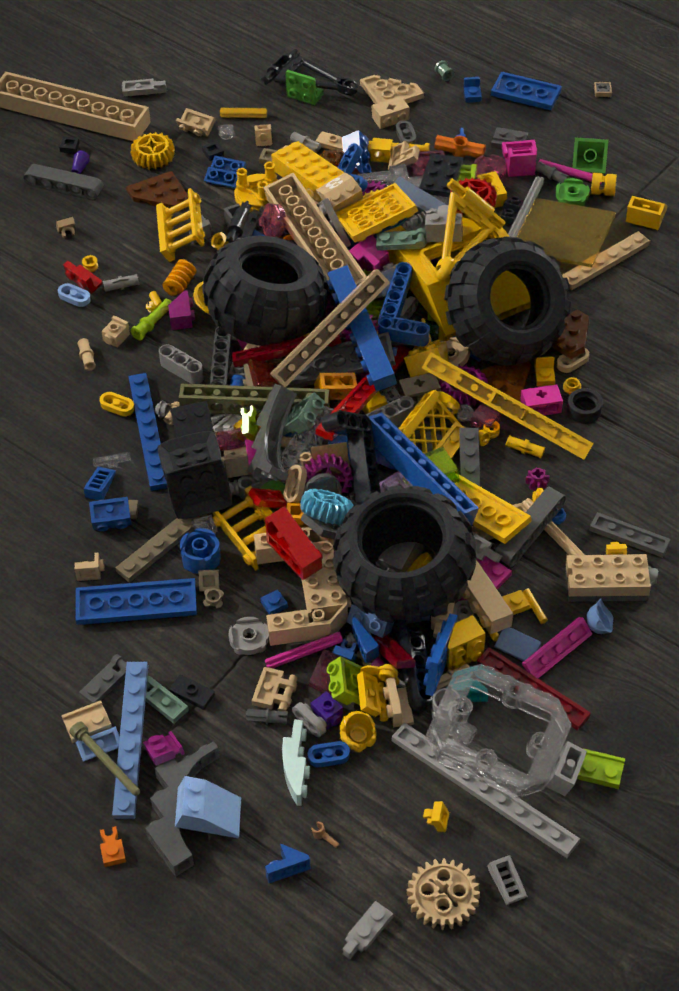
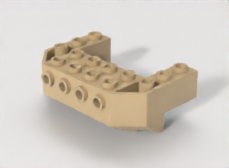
M310 527L301 529L315 548L322 553V569L302 580L307 610L266 615L270 646L308 640L312 642L338 632L347 622L348 607H351V601L337 580L333 564L334 540L319 536ZM266 533L254 534L257 564L284 561L267 543Z

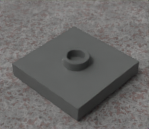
M305 513L301 517V521L321 537L334 540L338 528H342L338 524L332 525L331 523L312 519V517L307 516Z

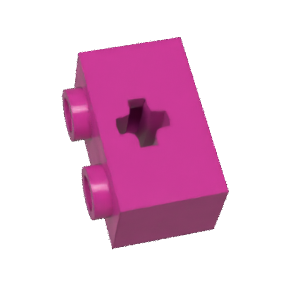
M558 385L521 390L520 402L544 416L562 413L563 399Z

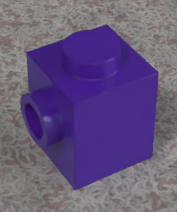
M327 691L311 702L312 712L317 717L320 716L324 719L327 730L332 726H337L342 721L343 707L336 700L332 699V696Z

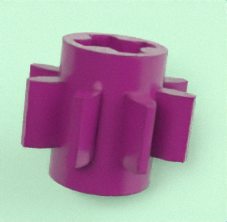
M536 467L532 471L528 470L525 483L530 484V490L536 491L537 488H547L550 476L545 475V469Z

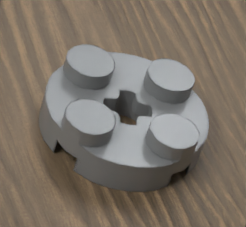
M243 617L237 620L236 624L229 629V642L235 653L239 655H252L264 652L269 642L267 625L260 622L256 617ZM247 633H251L253 636L252 638H245Z

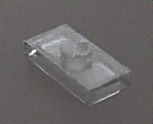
M129 452L96 457L93 458L94 467L107 465V468L119 466L118 463L131 461V456Z

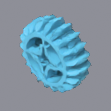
M309 489L305 491L300 502V509L307 516L325 523H331L332 525L343 524L345 515L354 506L350 500L341 494L322 489Z

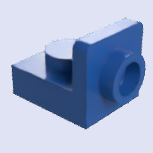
M480 77L464 78L465 103L481 102Z

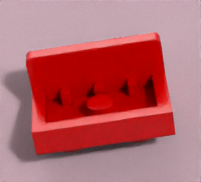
M66 261L63 264L66 271L65 275L90 294L103 284L101 279L82 265L76 267L70 261Z

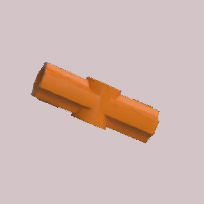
M437 135L435 141V149L451 152L455 157L464 158L465 156L483 159L486 145L469 142L464 136L450 138Z

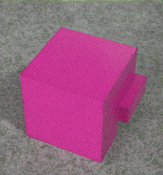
M535 140L502 142V151L508 176L535 175L537 156Z
M372 235L349 250L362 270L366 268L367 271L380 269L381 271L384 269V265L390 263L389 252L387 250L377 251L376 239Z

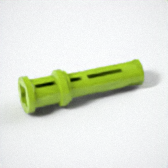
M164 299L147 317L141 318L140 323L130 329L132 336L137 340H143L145 334L148 331H152L154 324L169 311L168 305L171 301Z

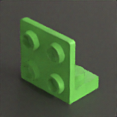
M286 71L287 97L316 105L324 94L323 89L316 88V79L294 71Z

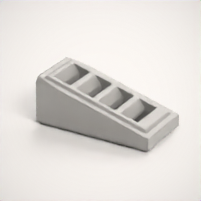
M510 855L488 864L489 872L506 905L528 897ZM506 867L507 870L499 873L498 869ZM510 874L511 878L502 881L501 877ZM514 882V886L505 888L506 884ZM518 890L519 894L509 897V892Z

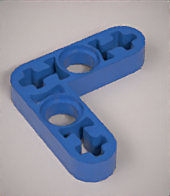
M352 143L348 146L337 168L352 176L362 189V192H364L368 186V181L362 176L352 174L362 155L363 149L358 144Z

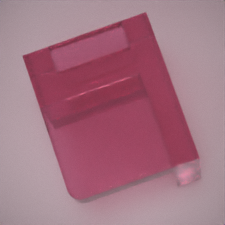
M481 404L471 415V428H480L482 424L490 427L495 421L500 424V413Z

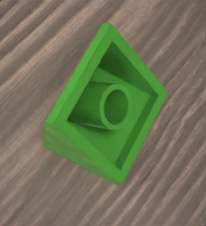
M575 138L572 168L592 173H606L608 140Z

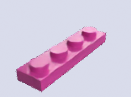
M578 617L523 661L522 665L525 671L536 678L541 677L590 637L592 632L584 618Z

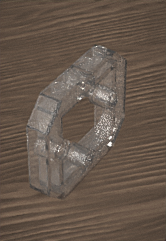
M479 664L454 672L429 726L426 737L437 762L515 798H519L545 789L572 724L560 700L552 694L542 692L530 684H524L510 675H504L490 666ZM471 687L502 701L507 708H518L548 722L544 733L537 732L533 734L526 747L527 755L533 759L527 774L499 762L496 753L491 749L486 748L477 752L448 739L454 724L463 725L470 717L473 704L467 698ZM481 761L487 762L488 765H484Z

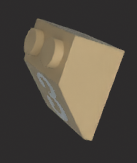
M347 173L341 174L316 189L322 200L329 199L335 212L363 199L362 189L354 178Z

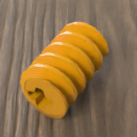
M185 259L178 260L169 276L163 282L162 286L165 292L171 296L181 294L197 273L196 267Z

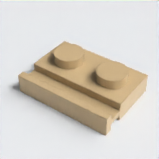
M101 700L62 715L72 743L79 741L75 740L69 733L71 727L77 722L81 721L88 727L89 736L112 728Z

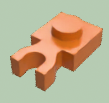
M116 826L112 827L113 834L110 836L105 835L104 829L100 830L101 838L105 842L100 844L104 867L126 862L122 840H117Z

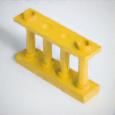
M191 188L188 189L189 199L171 208H166L163 203L156 205L160 253L169 262L175 260L176 249L194 240L201 247L204 246L205 234L202 227L201 198ZM188 206L190 207L189 211L171 219L172 214ZM191 218L190 223L174 231L172 230L175 225ZM192 229L191 235L177 242L173 241L175 237Z
M250 485L244 489L246 495L244 501L222 514L219 511L213 512L214 517H212V520L216 527L220 526L242 553L245 563L248 566L251 565L256 571L259 569L256 551L251 552L247 545L254 541V534L266 533V525L242 540L236 533L258 519L265 522V518L273 512L269 507H257L253 503V500L248 495L252 488ZM247 507H253L255 513L231 527L226 521Z

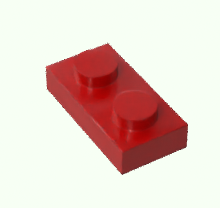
M251 488L248 493L257 507L276 509L284 506L287 507V503H289L284 499V495L280 490Z

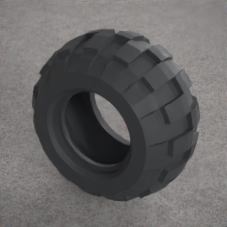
M249 236L226 244L215 253L204 275L202 287L205 306H208L209 314L214 322L231 336L253 345L264 346L272 343H281L282 341L303 337L311 333L322 320L328 303L327 277L324 275L317 260L298 245L276 237Z
M504 236L502 238H492L470 248L453 267L450 273V283L446 286L444 298L448 302L447 321L449 325L453 324L456 331L455 337L463 347H468L472 354L479 359L504 366L526 363L546 353L552 347V343L557 341L566 327L564 325L565 317H568L571 311V302L567 298V291L570 290L567 277L563 278L559 270L561 266L554 256H547L542 246L531 241H522L518 237ZM504 271H509L516 275L528 290L531 309L524 327H512L505 324L493 311L490 300L491 288L496 278Z
M402 485L389 487L388 491L382 493L376 491L363 498L361 505L356 504L345 515L343 526L338 528L333 544V564L342 590L348 597H351L352 602L366 614L375 613L379 620L390 623L396 620H406L407 624L421 622L422 617L428 615L436 617L447 611L449 603L457 602L465 593L468 586L467 581H471L476 567V541L466 516L461 510L458 512L456 505L446 496L438 493L433 495L430 489L414 486L412 489L403 488ZM399 543H420L430 548L436 555L427 565L409 572H389L376 567L380 555L387 548Z

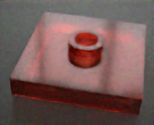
M252 358L248 361L253 386L274 387L275 384L280 385L270 374L277 367L276 365Z

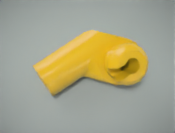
M156 291L149 293L151 301H149V305L146 304V309L149 312L155 310L162 303Z

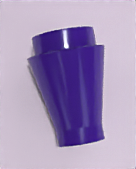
M78 151L74 154L71 172L81 174L90 162V156L87 152Z

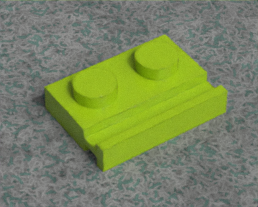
M584 749L587 753L577 779L619 789L625 758Z

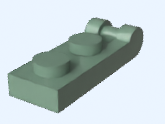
M418 228L416 231L377 233L376 240L377 251L424 248L426 246V230Z
M147 677L145 701L175 724L189 711L188 705L152 677Z

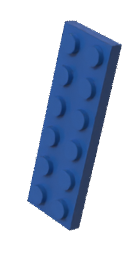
M195 578L76 588L77 625L197 615Z

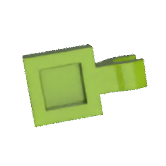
M250 406L249 413H247L244 407L241 408V415L243 416L241 432L251 441L255 440L258 433V425L255 424L257 410L253 406Z

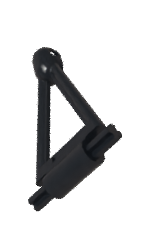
M297 49L281 56L267 69V74L261 78L265 85L272 80H275L276 83L286 84V71L295 72L303 65L334 82L316 81V88L337 90L339 93L348 96L355 95L358 91L356 81L340 78L301 57ZM351 83H354L356 87L353 88Z
M245 201V203L242 202L241 206L234 213L227 229L228 236L226 241L232 243L237 238L252 236L259 219L288 234L290 233L282 222L256 209H253L252 213H250L252 205L249 204V201ZM287 240L289 242L296 244L294 240Z

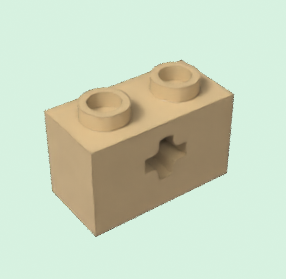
M401 96L372 105V118L378 127L382 129L397 124L399 121L409 120V106Z

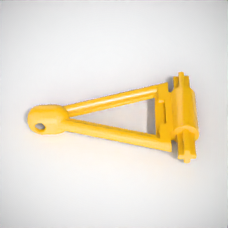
M453 178L446 185L453 192L450 193L442 259L438 261L435 267V274L442 282H447L451 279L450 273L453 267L465 255V252L475 245L482 243L496 227L501 229L506 223L494 212L495 208L469 187L464 188ZM458 208L480 226L482 230L452 258L451 250Z

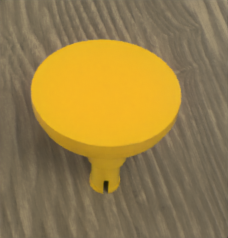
M266 162L264 164L265 174L247 176L245 168L237 169L235 201L240 206L242 202L249 201V204L252 205L249 212H252L253 209L262 213L273 210L263 188L278 180L273 162Z

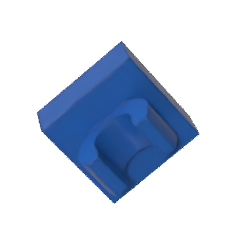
M343 639L341 647L336 645L333 654L336 658L341 656L355 663L357 660V655L355 654L357 644L354 642L352 647L348 649L346 648L348 641Z

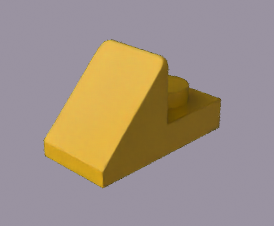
M535 357L533 361L536 385H555L554 357Z

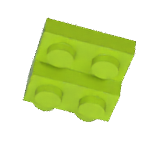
M341 656L329 663L327 673L330 674L329 691L332 692V699L345 705H349L352 702L360 705L357 674L360 673L362 666Z

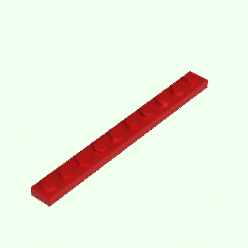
M393 346L398 348L397 354L394 356L396 365L391 366L394 374L405 363L404 357L409 354L408 351L413 349L405 346ZM365 376L331 413L337 411L359 413L377 393L374 385L370 386ZM322 422L315 432L316 435L333 441L339 435L325 431Z

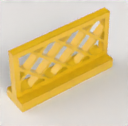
M436 389L423 395L398 428L415 445L416 442L421 443L422 452L427 457L431 454L427 452V443H432L434 450L437 443L441 441L437 440L436 431H441L443 438L450 429L446 428L445 418L449 419L452 424L455 421L460 424L438 399L440 394ZM434 405L439 408V415L434 414ZM425 417H429L430 427H425ZM434 418H440L441 427H435ZM415 430H420L421 439H415ZM425 430H431L432 440H426Z

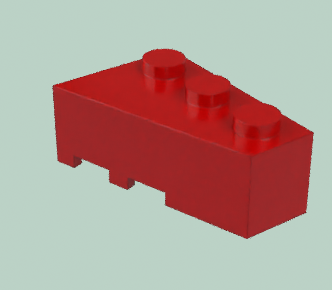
M285 506L265 518L267 543L302 580L322 569V553L315 548Z

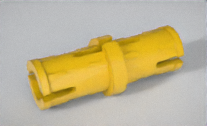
M511 435L508 436L506 447L519 450L522 454L528 453L542 458L545 450L544 446L542 447L530 443V440L525 439L524 441Z

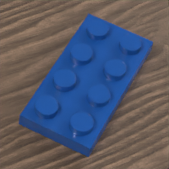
M501 72L491 90V96L552 110L561 93L562 86Z
M450 613L447 621L443 620L441 626L442 633L438 632L436 638L437 645L433 644L431 657L427 658L425 669L429 671L425 674L423 685L426 686V695L433 696L447 664V646L458 615Z

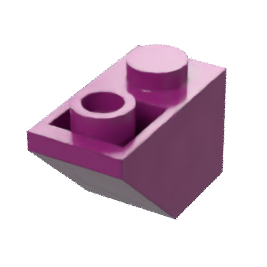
M186 290L168 305L171 330L193 328L192 320H195L194 310H190V308H193L192 297H188V290Z

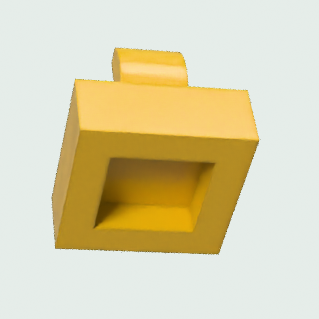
M610 542V545H606V555H627L626 544H619V542Z
M443 801L434 802L433 809H424L423 818L427 819V824L434 825L438 832H446L449 811Z

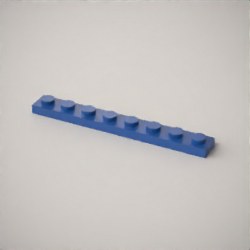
M147 374L131 375L128 377L150 490L167 488V483L158 454V446L161 443Z

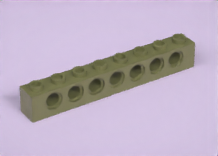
M181 384L179 403L180 406L207 401L209 412L213 414L241 415V408L244 407L247 413H249L250 406H253L257 410L256 415H260L273 387ZM287 388L297 394L290 412L296 404L315 392L325 401L322 408L323 412L318 418L329 414V389Z

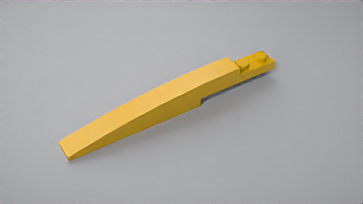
M430 352L422 366V369L583 460L594 444Z

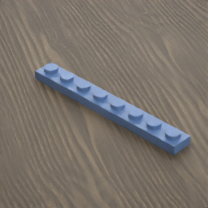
M127 662L117 760V766L137 787L148 677L147 662ZM116 777L112 816L114 819H135L137 796L132 795Z

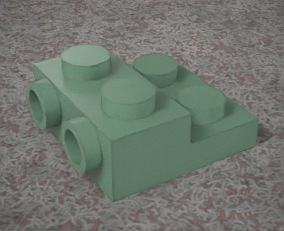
M314 392L296 404L287 417L283 436L295 431L298 434L305 430L308 432L314 426L315 419L323 412L322 408L325 401Z

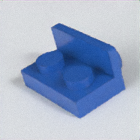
M128 497L89 502L93 530L106 531L108 528L115 527L123 529L132 525Z

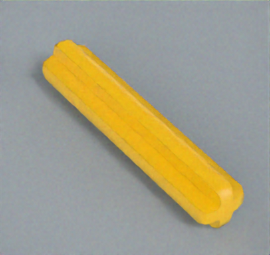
M221 108L220 117L266 118L267 109Z

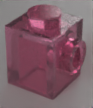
M241 427L215 432L220 450H232L246 446L245 440L247 439L242 434Z

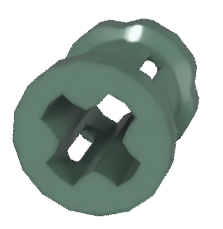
M439 61L435 65V72L440 74L444 81H449L453 78L454 70L448 67L446 61Z

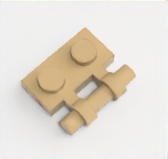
M264 667L252 698V705L272 710L274 703L279 704L278 711H286L291 705V696L296 690L298 677L290 675L289 680L283 679L284 671ZM279 688L285 689L283 695L278 694Z

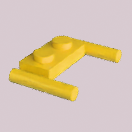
M525 589L523 592L519 590L502 596L513 612V615L532 608L541 624L548 621L530 589ZM498 632L490 634L494 642L497 641L500 636Z

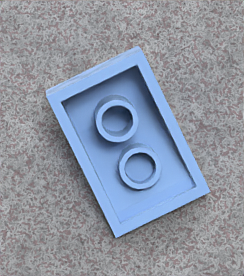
M185 776L177 792L175 827L238 838L241 797L207 780Z

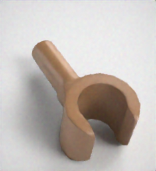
M316 822L320 830L316 831L311 828L313 836L316 839L323 838L337 848L339 843L326 833L324 824Z

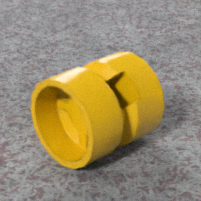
M593 173L591 195H601V193H604L605 196H615L616 174L603 176L602 173ZM600 182H604V187L600 186Z

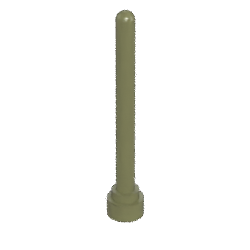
M81 721L75 723L69 731L75 740L83 741L132 795L137 796L140 793V789L89 736L88 727Z

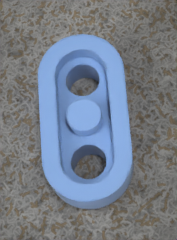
M67 283L58 288L59 298L73 305L83 307L91 301L89 292L75 285Z

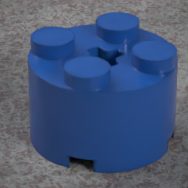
M198 528L195 529V532L190 534L188 532L182 537L180 550L182 563L186 570L199 574V570H214L221 561L220 544L214 532Z

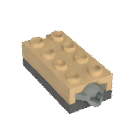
M647 554L567 555L565 575L566 582H568V602L599 601V599H602V601H648L650 588L653 584L657 583L658 569L648 566Z

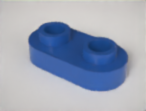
M342 741L314 745L308 750V762L314 767L343 764L350 757V748Z

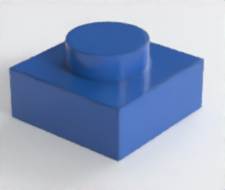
M279 590L261 597V603L269 615L277 614L288 608V603Z

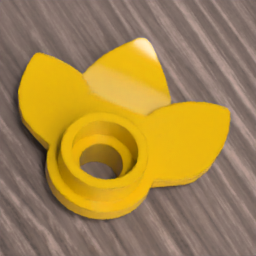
M384 664L380 667L368 665L360 669V672L364 671L376 677L378 682H386L388 678H395L396 686L399 685L398 670L393 665Z

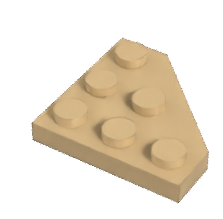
M377 75L360 79V85L374 104L399 96L406 103L424 98L423 91L415 83H410V85L403 84L401 80L392 78L384 80L380 79V76Z

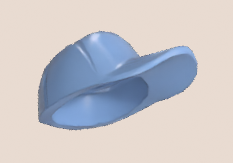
M599 599L587 612V625L589 629L597 634L611 633L613 629V615L605 607L602 599Z

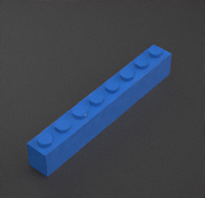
M348 265L327 272L329 280L326 282L329 290L334 291L332 297L335 304H340L357 287ZM365 307L345 328L347 331H351L349 337L352 344L356 343L357 345L355 351L358 358L362 357L363 361L360 362L363 371H368L369 375H366L369 385H374L377 392L393 386L397 382L394 371Z
M383 413L369 416L375 448L413 486L428 488L433 495L438 493L449 498L456 505L457 511L461 510L472 526L479 507Z

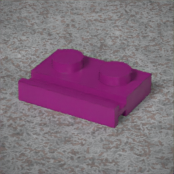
M172 731L168 732L169 735L165 737L163 735H155L143 742L146 752L155 765L176 758L175 755L181 753V755L185 754L182 745Z

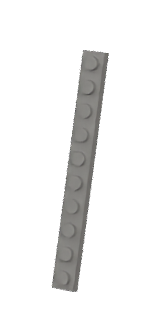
M405 722L392 736V742L564 857L568 858L579 844V837Z

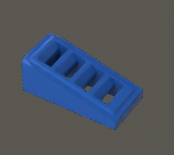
M97 467L85 485V497L104 500L116 470Z
M356 617L352 618V632L364 661L369 663L379 656V644Z

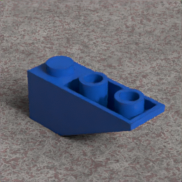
M359 130L343 136L342 145L344 153L352 143L362 147V155L355 167L366 179L371 180L370 154L368 151L369 140L367 136L363 135Z

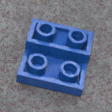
M214 156L212 165L208 167L204 183L236 189L237 169L246 168V162Z

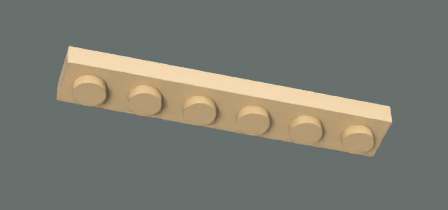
M638 231L562 276L563 278L567 277L570 290L572 291L648 247L650 240Z

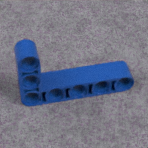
M401 262L395 268L378 319V334L389 332L391 341L423 347L429 343V325L424 322L400 318L412 282V266L407 262Z

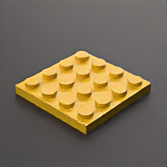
M394 183L335 213L341 226L356 243L365 240L372 234L381 232L382 229L388 226L396 225L398 221L404 218L412 217L414 213L418 212V209L414 202Z

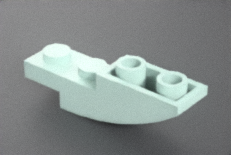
M294 719L292 738L283 737V768L290 794L297 806H301L302 798L307 797V785L304 784L305 779H309L310 766H306L304 747H301L302 741H306L307 729L303 728V720Z

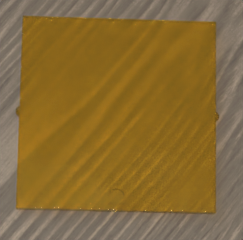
M536 198L517 237L521 238L522 241H531L542 246L547 256H554L557 261L592 268L615 219L616 212Z

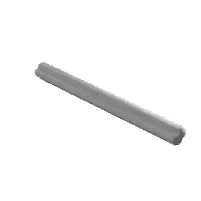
M537 176L508 233L510 237H518L544 184L543 177Z

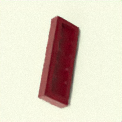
M386 635L383 638L373 636L374 640L379 644V652L396 669L415 667L416 661L390 635Z

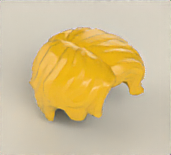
M362 711L351 712L344 716L341 722L340 738L350 749L355 752H361L366 746L371 747L376 742L375 723L367 713Z

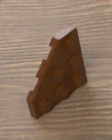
M172 171L126 186L127 193L133 202L140 203V201H144L152 206L163 203L171 208L189 199L188 194Z
M578 309L571 312L568 317H565L564 325L566 327L559 339L552 343V348L569 359L584 353L586 349L585 344L590 320L588 315Z
M529 362L506 366L495 364L480 371L485 374V378H487L490 386L520 402L521 390L525 389L531 371V364Z

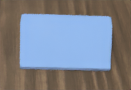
M116 727L90 736L105 753L119 748L120 736ZM83 741L75 742L83 761L96 757Z

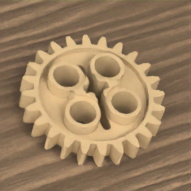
M443 858L442 864H438V861L434 859L432 866L425 862V869L418 867V874L412 873V880H409V889H407V896H410L408 897V904H412L411 912L417 911V919L424 917V925L431 921L432 928H435L438 923L442 930H444L445 924H448L453 929L454 922L462 926V918L469 921V914H475L474 907H478L479 900L477 899L480 898V892L477 891L479 890V883H474L475 875L469 876V868L464 871L462 870V863L456 867L454 866V860L450 864H446V860ZM445 877L449 880L441 881L439 880V878ZM424 891H430V892H432V894H431V895H425V894H423V892H424ZM461 892L464 895L459 897L456 896L455 893ZM445 906L448 909L443 911L438 909V907Z

